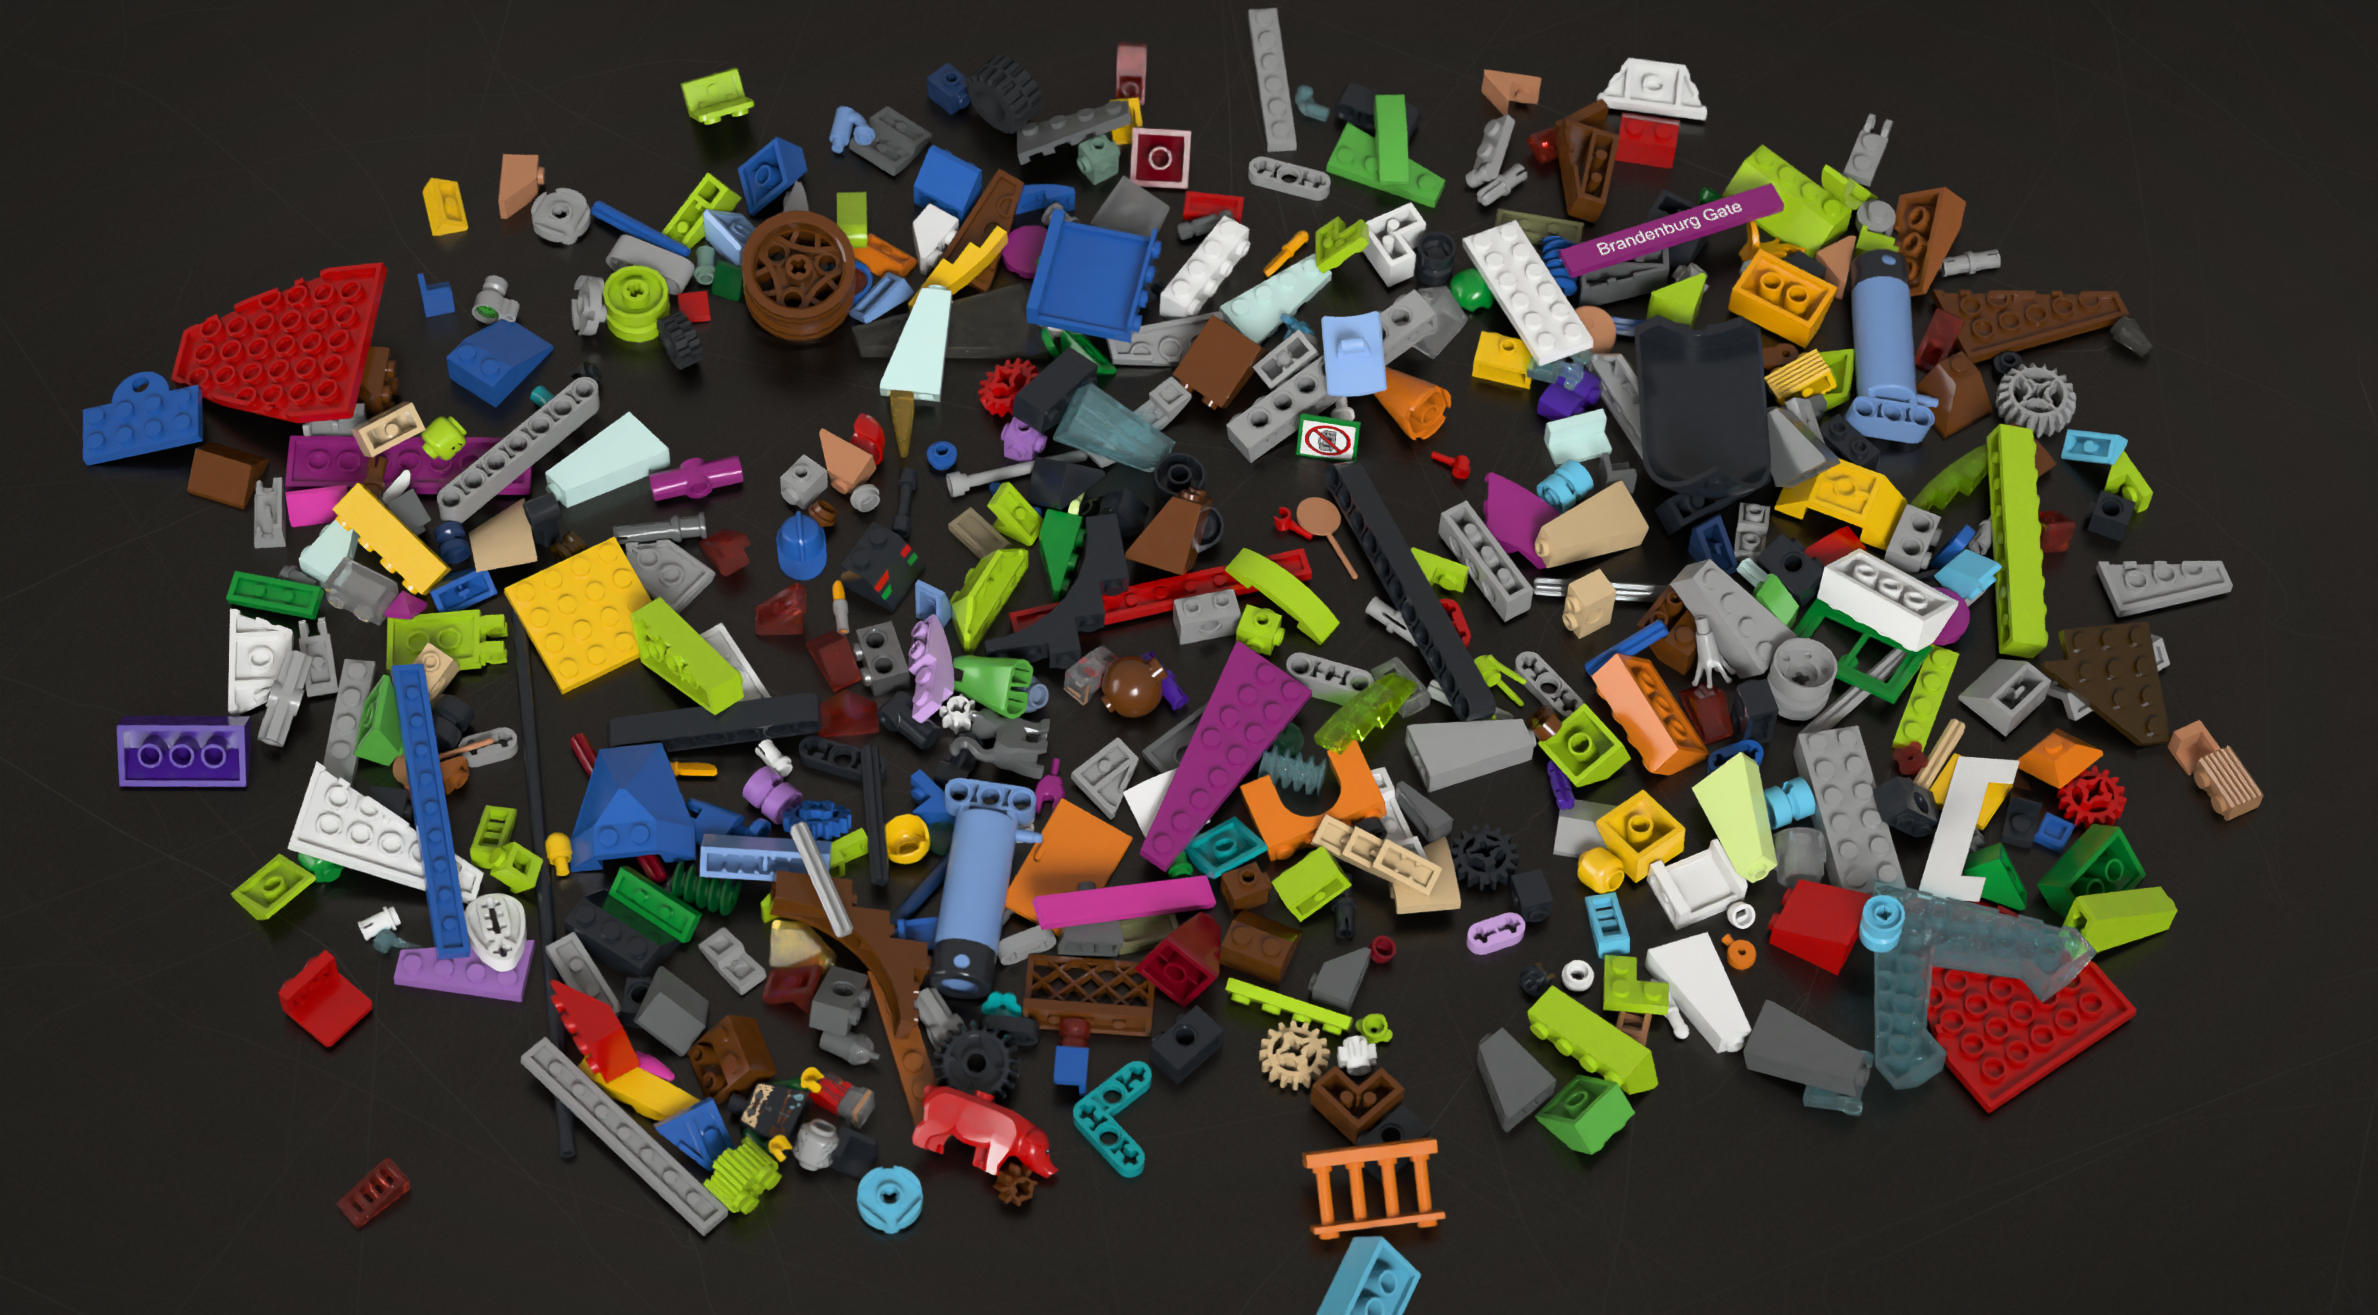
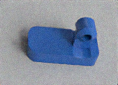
M1965 524L1939 549L1929 565L1934 569L1938 568L1941 570L1945 564L1947 565L1959 555L1976 531L1968 524Z

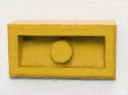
M431 178L423 189V196L432 234L440 236L466 231L468 224L458 182Z

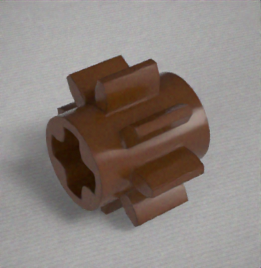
M1012 1162L1009 1168H1005L1002 1171L999 1170L997 1183L993 1185V1187L1001 1191L998 1198L1005 1203L1011 1201L1017 1206L1021 1205V1201L1032 1198L1034 1186L1037 1184V1181L1029 1177L1032 1170L1024 1165L1019 1167Z

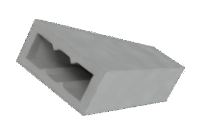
M1523 719L1412 724L1407 726L1405 744L1429 793L1532 760L1536 738L1533 731L1527 729Z

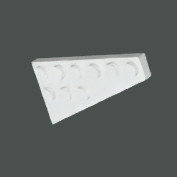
M316 762L288 849L426 891L417 833L409 827L410 823L371 797L363 796L351 788L350 783L341 777L339 779L325 770L326 767ZM455 854L462 902L470 904L477 897L484 873Z

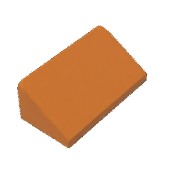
M871 233L867 235V248H853L855 260L865 264L872 273L881 278L888 272L905 278L918 261Z

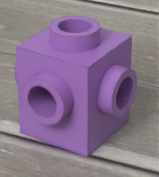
M1014 417L1011 424H1005L1001 434V440L1004 441V457L1022 463L1035 460L1038 453H1042L1047 436L1037 432Z

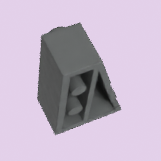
M1669 248L1577 276L1578 308L1582 306H1598L1640 296L1666 287L1669 273Z

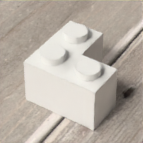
M1408 203L1365 222L1369 226V244L1363 250V253L1388 287L1414 275L1416 255L1412 249L1418 247L1419 240L1425 235L1426 222L1413 204Z

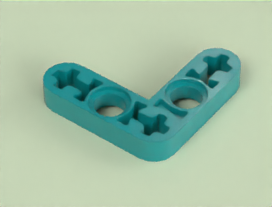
M1133 1061L1124 1066L1078 1101L1073 1109V1123L1076 1128L1118 1173L1128 1178L1136 1177L1143 1171L1145 1154L1141 1147L1112 1117L1150 1088L1152 1080L1151 1069L1147 1064L1140 1061ZM1134 1073L1136 1076L1142 1074L1143 1081L1140 1082L1136 1079L1131 1082V1074ZM1109 1090H1115L1122 1097L1116 1103H1109L1103 1098V1095ZM1083 1111L1087 1114L1093 1112V1120L1098 1125L1095 1131L1094 1123L1090 1118L1082 1119ZM1110 1131L1117 1135L1118 1140L1114 1144L1107 1145L1101 1142L1100 1135ZM1123 1153L1129 1159L1136 1157V1165L1132 1163L1125 1165Z

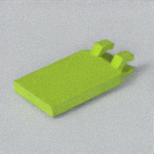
M480 609L418 614L411 620L388 617L386 659L388 676H391L393 665L413 664L428 642L454 659L460 667L459 670L481 669V666H485L486 662L492 665L507 663L508 652L505 649L504 641H486V635L491 638L508 636V624L505 622L504 614L482 616Z

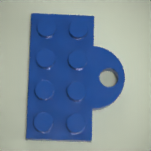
M140 372L126 378L115 390L111 404L83 409V460L87 466L203 441L202 390L200 387L194 385L172 390L167 381L161 375L154 372ZM149 384L146 390L137 392L141 385Z

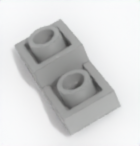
M1740 502L1733 550L1737 561L1742 562L1746 558H1750L1758 564L1756 557L1765 550L1770 507Z

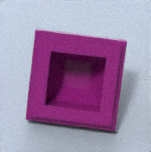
M402 591L386 609L384 615L389 618L411 620L427 607V603Z

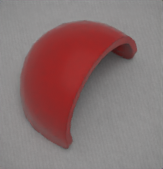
M861 412L854 423L855 432L849 443L872 455L875 465H878L882 461L886 438L884 430L874 417Z

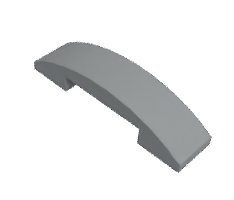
M1171 376L1149 393L1150 400L1108 432L1102 429L1085 442L1081 449L1100 468L1111 465L1128 456L1158 434L1185 407L1191 399V394Z

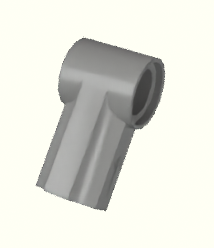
M926 988L920 991L917 1000H914V1008L919 1009V1017L927 1028V1034L936 1051L943 1053L945 1049L938 1045V1041L942 1039L950 1043L951 1040L946 1032L950 1029L956 1036L959 1035L957 1024L963 1023L957 1013L952 1014L936 989Z

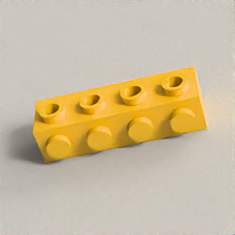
M357 483L332 509L338 514L335 520L347 531H350L352 528L361 537L357 541L367 551L371 553L375 550L383 557L379 562L392 574L397 571L405 579L402 584L412 594L416 595L419 592L421 595H427L429 590L439 583L451 570L434 551L364 484Z

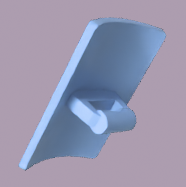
M1374 311L1348 317L1324 316L1321 319L1328 395L1350 397L1386 390L1387 383L1380 313Z

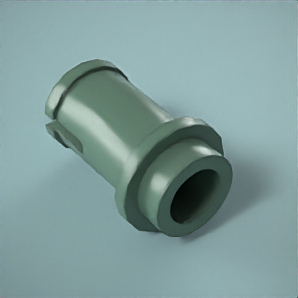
M701 246L696 251L697 267L694 270V276L699 283L705 285L713 283L715 274V250L710 246Z

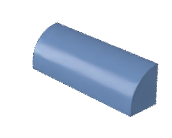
M704 834L701 844L700 877L773 881L776 870L809 874L793 839ZM814 840L830 874L832 841Z

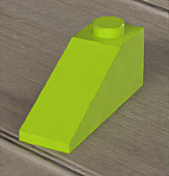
M707 173L662 231V234L691 249L705 237L703 214L706 209L731 212L742 197L722 181Z

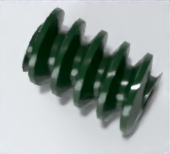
M680 860L676 865L670 883L672 895L680 900L684 897L686 904L691 905L696 900L697 907L702 909L708 904L709 911L716 912L720 908V913L724 916L729 915L734 909L741 888V879L733 886L732 879L725 878L723 882H720V878L700 877V874H696L695 864H692L685 871L683 860Z

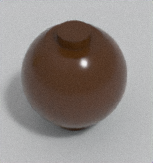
M1139 656L1122 657L1113 662L1103 676L1102 691L1105 695L1101 697V700L1111 713L1116 710L1119 715L1129 718L1147 715L1159 704L1163 695L1162 681L1168 678L1169 675L1155 656L1149 661Z

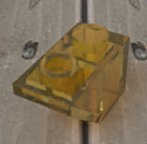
M774 920L771 928L769 966H777V969L780 971H795L796 968H809L810 972L818 974L827 973L831 965L835 966L837 955L809 925L796 921Z

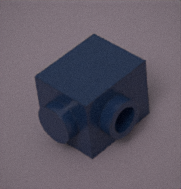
M947 62L927 78L928 97L953 115L960 108L967 107L971 102L966 87L968 78Z

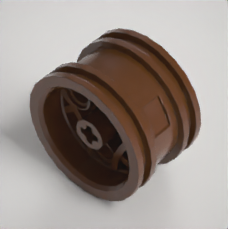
M788 211L766 219L748 238L742 253L743 291L746 305L752 317L763 329L774 336L786 340L807 341L825 336L843 323L850 313L855 300L856 265L853 247L847 235L836 223L823 215L811 211ZM773 253H781L784 259L774 262L769 257ZM824 263H832L835 268L830 272H825L820 269V266ZM770 280L774 290L762 291L759 285ZM828 291L830 296L822 302L818 299ZM791 299H796L801 303L797 308L788 307L785 304Z

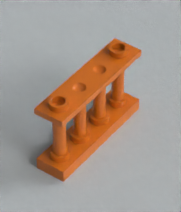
M1428 1137L1302 1153L1303 1166L1307 1169L1312 1168V1173H1316L1321 1224L1310 1225V1231L1315 1235L1319 1234L1320 1239H1332L1340 1237L1339 1232L1414 1222H1417V1227L1437 1225L1438 1219H1445V1212L1440 1209L1432 1210L1427 1160L1430 1159L1429 1154L1438 1153L1437 1140ZM1410 1156V1161L1414 1162L1419 1212L1400 1214L1394 1164L1397 1163V1158ZM1377 1160V1164L1381 1165L1387 1216L1367 1218L1362 1168L1365 1167L1364 1162ZM1345 1164V1169L1349 1170L1354 1220L1335 1222L1329 1172L1332 1171L1333 1165Z

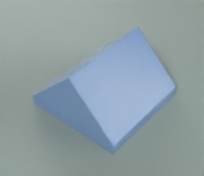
M706 209L703 214L705 239L728 263L741 267L742 253L746 242L756 228L741 213Z

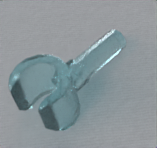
M383 929L377 934L373 945L376 950L382 953H387L392 945L405 950L421 948V945L397 938L388 929Z

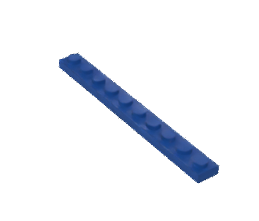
M424 663L393 665L391 677L437 960L469 957L471 953Z

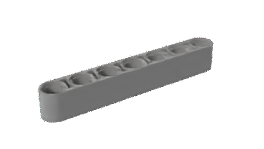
M581 377L573 381L442 488L437 495L440 518L443 523L450 521L464 522L593 416L600 407L596 381L590 377Z

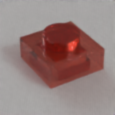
M1553 128L1532 134L1526 140L1540 164L1559 158L1555 138L1557 135Z

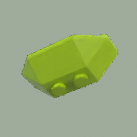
M1023 548L998 549L980 560L976 568L972 567L968 571L962 590H957L953 594L950 601L952 622L964 655H972L1027 570L1028 550Z

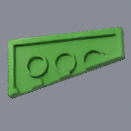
M1347 123L1329 159L1326 172L1435 208L1445 186L1443 178L1409 158L1408 184L1380 185L1375 138L1350 123Z

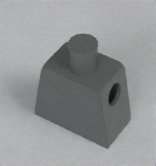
M1090 881L1081 882L1077 885V891L1096 889V884ZM1119 920L1061 927L1057 954L1117 957L1124 943Z

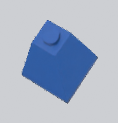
M776 137L738 168L749 215L754 216L807 171L801 147Z

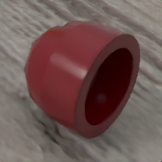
M1378 936L1369 945V949H1371L1370 958L1376 963L1383 964L1388 962L1396 953L1395 943L1387 936Z

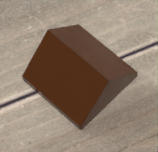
M215 442L200 446L195 449L187 488L188 493L245 509L256 488V482L260 480L269 460L268 458Z

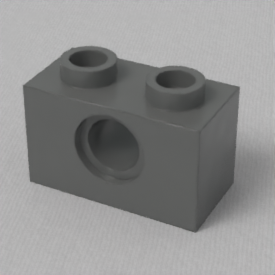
M831 965L812 1001L809 1027L846 1037L851 1026L858 1025L862 1007L866 1008L871 995V989H867L868 975Z

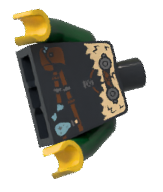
M810 1067L802 1073V1076L768 1082L767 1084L757 1083L750 1098L734 1092L728 1102L727 1111L741 1116L739 1126L742 1139L748 1136L770 1157H776L780 1162L786 1159L789 1150L793 1148L792 1144L810 1109L809 1093L806 1091L810 1089L813 1093H818L821 1090V1086L816 1080L823 1079L824 1075L815 1067Z

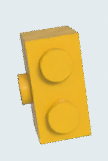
M1482 331L1474 358L1472 376L1530 389L1537 362L1522 339L1519 340L1503 336L1499 333Z

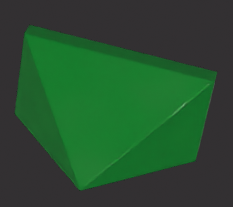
M1066 330L1061 333L1062 353L1071 347L1098 364L1096 375L1114 374L1117 371L1082 333Z

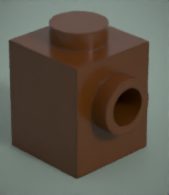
M1257 862L1221 874L1220 891L1232 915L1240 913L1243 909L1249 910L1268 903L1269 889L1272 888L1268 874L1265 871L1261 872Z

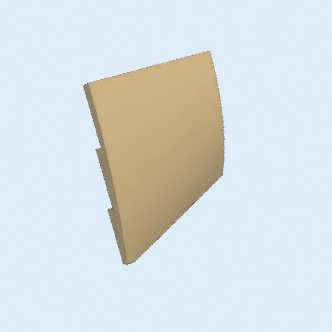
M524 498L469 532L476 572L537 561L531 526L523 509Z
M1445 836L1423 847L1428 861L1443 868L1428 897L1388 881L1390 897L1395 899L1397 914L1460 909L1461 900L1456 873Z

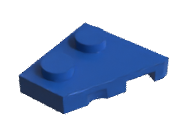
M711 1097L653 1125L661 1135L670 1140L708 1171L714 1169L712 1167L714 1161L718 1159L719 1155L723 1154L724 1150L731 1148L733 1151L735 1150L717 1106Z

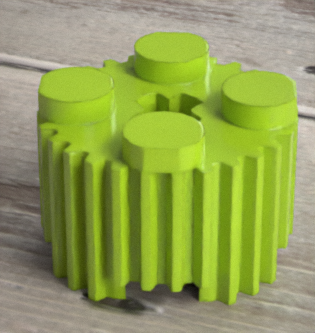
M747 1136L741 1140L743 1145L739 1146L737 1150L733 1151L731 1148L723 1151L722 1155L718 1156V1159L714 1161L712 1166L715 1169V1174L711 1176V1180L706 1178L703 1184L734 1213L740 1210L744 1214L750 1213L758 1205L759 1199L757 1198L763 1193L764 1189H772L781 1178V1174L777 1172V1162Z

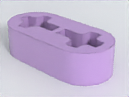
M1510 912L1475 923L1468 930L1467 947L1475 954L1484 955L1515 945L1523 938L1525 922L1520 915ZM1509 924L1511 928L1516 927L1515 933H1511L1509 929L1505 930V925ZM1480 934L1482 938L1487 937L1486 943H1482L1480 939L1475 940L1476 935Z

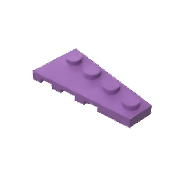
M526 940L524 952L517 965L509 971L502 972L494 970L484 963L471 946L469 957L437 960L435 947L401 950L394 974V983L397 985L522 1002L535 942L534 940ZM500 948V956L505 957L506 954H504L503 949Z

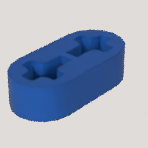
M1743 740L1712 752L1708 758L1707 774L1710 775L1721 767H1715L1716 762L1719 761L1723 765L1739 752L1744 753L1747 751L1749 755L1755 754L1753 760L1760 766L1764 754L1763 747L1754 740Z

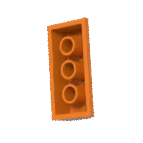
M1616 653L1591 676L1597 685V693L1610 705L1613 718L1624 727L1628 734L1627 740L1633 747L1638 749L1643 757L1642 763L1648 771L1669 776L1709 758L1710 752L1650 660Z

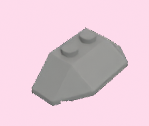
M1592 353L1587 357L1585 370L1601 379L1599 387L1602 390L1601 398L1643 460L1637 369L1622 354Z

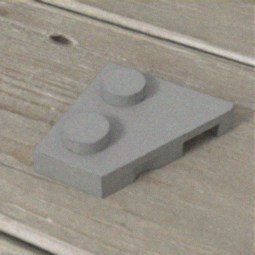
M1117 737L1071 773V779L1111 820L1115 817L1124 796L1123 792L1126 791L1139 758Z

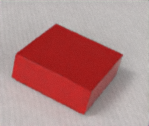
M707 291L677 294L679 311H682L687 316V320H690L691 323L711 321Z

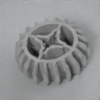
M2034 362L2029 368L2021 364L2017 370L2011 368L2008 375H2004L1996 390L1995 407L1999 408V417L2005 418V425H2009L2014 421L2015 424L2023 428L2033 429V433H2035L2037 438L2042 436L2043 432L2050 437L2054 431L2060 433L2064 425L2067 426L2070 423L2075 412L2076 393L2073 392V384L2066 383V375L2058 376L2057 368L2049 371L2046 364L2041 368H2037ZM2014 393H2016L2019 396L2018 400L2020 401V403H2018V401L2016 400ZM2051 398L2055 400L2057 408L2053 405V400Z

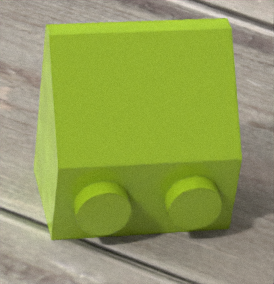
M1585 703L1562 722L1561 729L1554 736L1546 741H1539L1537 743L1576 787L1608 779L1631 759L1624 745Z

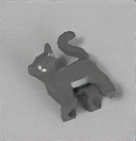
M986 707L982 708L979 712H972L973 724L970 733L976 735L980 740L994 737L996 741L993 748L985 750L976 740L969 737L956 738L950 744L949 750L952 756H957L960 749H967L979 761L993 763L999 768L1010 770L1023 776L1042 779L1044 766L1036 763L1038 754L1047 752L1048 741L1046 739L1049 732L1050 719H1042L1039 723H1032L1018 717L1010 719Z

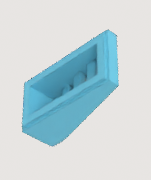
M1616 892L1585 897V905L1598 957L1604 959L1605 955L1622 956L1629 954L1630 937ZM1612 907V909H1609V910H1603V911H1596V910H1595V909H1600V908Z

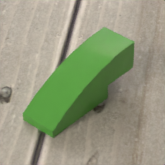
M1375 95V145L1379 184H1408V138L1404 95Z

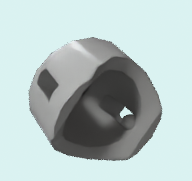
M1869 200L1864 202L1858 208L1855 219L1856 228L1860 233L1862 226L1865 225L1868 226L1867 231L1882 233L1890 237L1896 220L1895 211L1889 204L1883 201Z

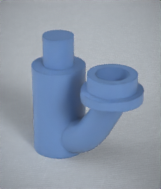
M843 106L836 110L830 141L833 143L832 150L837 153H841L844 146L849 144L854 125L857 126L854 129L855 141L857 143L869 145L875 139L876 133L868 126L865 118L849 107Z

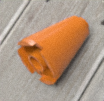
M1385 367L1387 388L1384 391L1373 394L1408 437L1412 440H1416L1418 437L1422 440L1427 439L1444 423L1446 417L1443 413L1446 407L1450 409L1451 395L1441 386Z

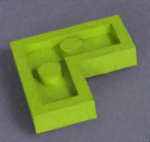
M1338 216L1316 231V267L1324 274L1330 269L1340 266L1345 259L1353 254L1363 251L1369 244V226L1360 219L1346 229V223Z
M1605 955L1603 1010L1658 1015L1668 1014L1669 983L1637 981V957Z

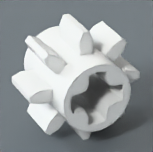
M963 694L952 698L948 697L947 707L942 706L939 709L940 717L943 718L942 727H949L955 734L965 730L970 732L971 721L973 722L971 718L972 712H978L975 710V700L968 701Z
M1363 1036L1349 1037L1343 1041V1046L1338 1047L1337 1059L1339 1068L1347 1067L1349 1075H1365L1371 1071V1065H1376L1377 1052L1375 1043L1367 1044V1039Z

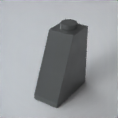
M1778 406L1767 408L1771 454L1770 471L1776 487L1793 488L1840 464L1839 458L1791 410L1780 409Z
M1502 1027L1496 1033L1492 1034L1490 1032L1480 1040L1476 1061L1502 1129L1508 1132L1553 1095L1556 1079Z

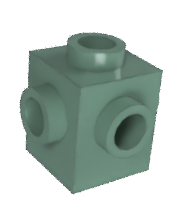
M1105 134L1089 137L1079 144L1078 167L1093 185H1096L1118 173L1120 150L1114 141H1110Z

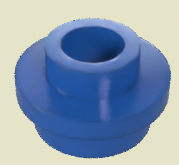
M938 441L928 448L927 459L935 469L946 470L956 462L957 450L949 442Z

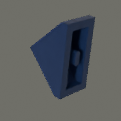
M1715 515L1692 528L1688 552L1696 562L1710 559L1727 575L1737 571L1739 565L1720 515Z

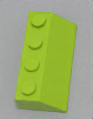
M1761 145L1743 162L1722 194L1726 198L1772 183L1784 203V210L1754 220L1756 225L1774 238H1779L1782 244L1788 243L1806 248L1804 253L1814 260L1817 251L1832 245L1847 231L1852 209L1764 145Z

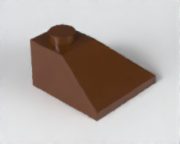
M1963 351L1938 363L1916 386L1917 394L1931 396L1939 400L1936 408L1929 407L1935 417L1933 426L1944 438L1992 413V407L1980 371Z

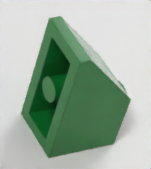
M2001 842L1967 854L1962 874L1963 876L1986 878L1981 894L1982 898L2019 911L2026 909L2027 891Z

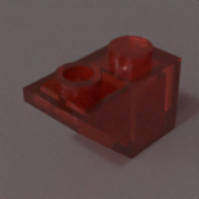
M1118 43L1116 99L1138 98L1139 105H1144L1147 44Z

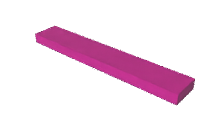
M1207 875L1036 896L1032 903L1041 930L1211 909L1215 906L1216 900Z

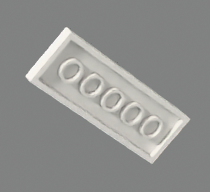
M1516 220L1463 238V248L1538 366L1593 348V338Z

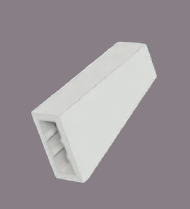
M1708 932L1648 949L1645 961L1646 969L1654 979L1662 983H1669V992L1675 1004L1714 1050L1720 1053L1727 1050L1735 1052L1742 1049L1748 1042L1751 1027Z

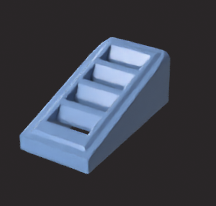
M888 272L849 314L851 317L868 324L911 297L915 292L904 278Z
M917 580L915 583L916 618L925 621L929 616L935 614L942 628H944L952 617V607L945 592Z

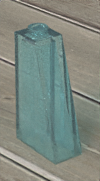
M1092 383L1076 389L1053 436V439L1059 443L1146 472L1154 471L1160 459L1172 454L1171 451L1176 443Z

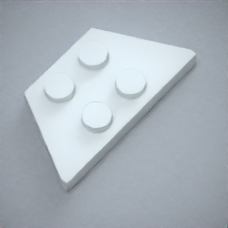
M1628 58L1622 65L1621 71L1610 80L1607 89L1603 93L1600 92L1597 97V101L1603 99L1609 108L1699 120H1706L1707 108L1706 106L1702 107L1698 98L1699 92L1695 84L1690 81V74L1686 66L1680 64Z
M230 609L229 716H238L267 702L274 680L277 681L287 649L294 650V635L291 629L280 625H272L267 620L259 617L255 620L241 615L240 610Z

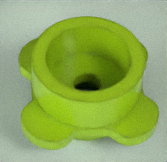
M1370 1014L1356 1022L1355 1029L1367 1039V1044L1381 1041L1389 1042L1392 1039L1393 1033L1387 1029V1021L1382 1014ZM1374 1028L1377 1032L1373 1033L1371 1029Z

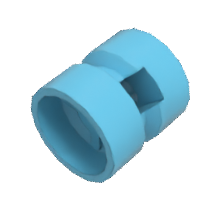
M1567 460L1554 471V474L1549 475L1538 484L1536 491L1539 498L1556 509L1560 514H1564L1576 504V501L1581 500L1592 491L1594 484L1585 467L1575 460Z
M1802 777L1782 783L1781 788L1773 786L1763 790L1770 828L1773 830L1791 823L1792 817L1800 820L1815 814L1814 796L1807 782Z
M1878 895L1866 902L1859 927V938L1867 949L1883 953L1897 946L1902 932L1905 911L1902 904L1896 898L1889 895Z

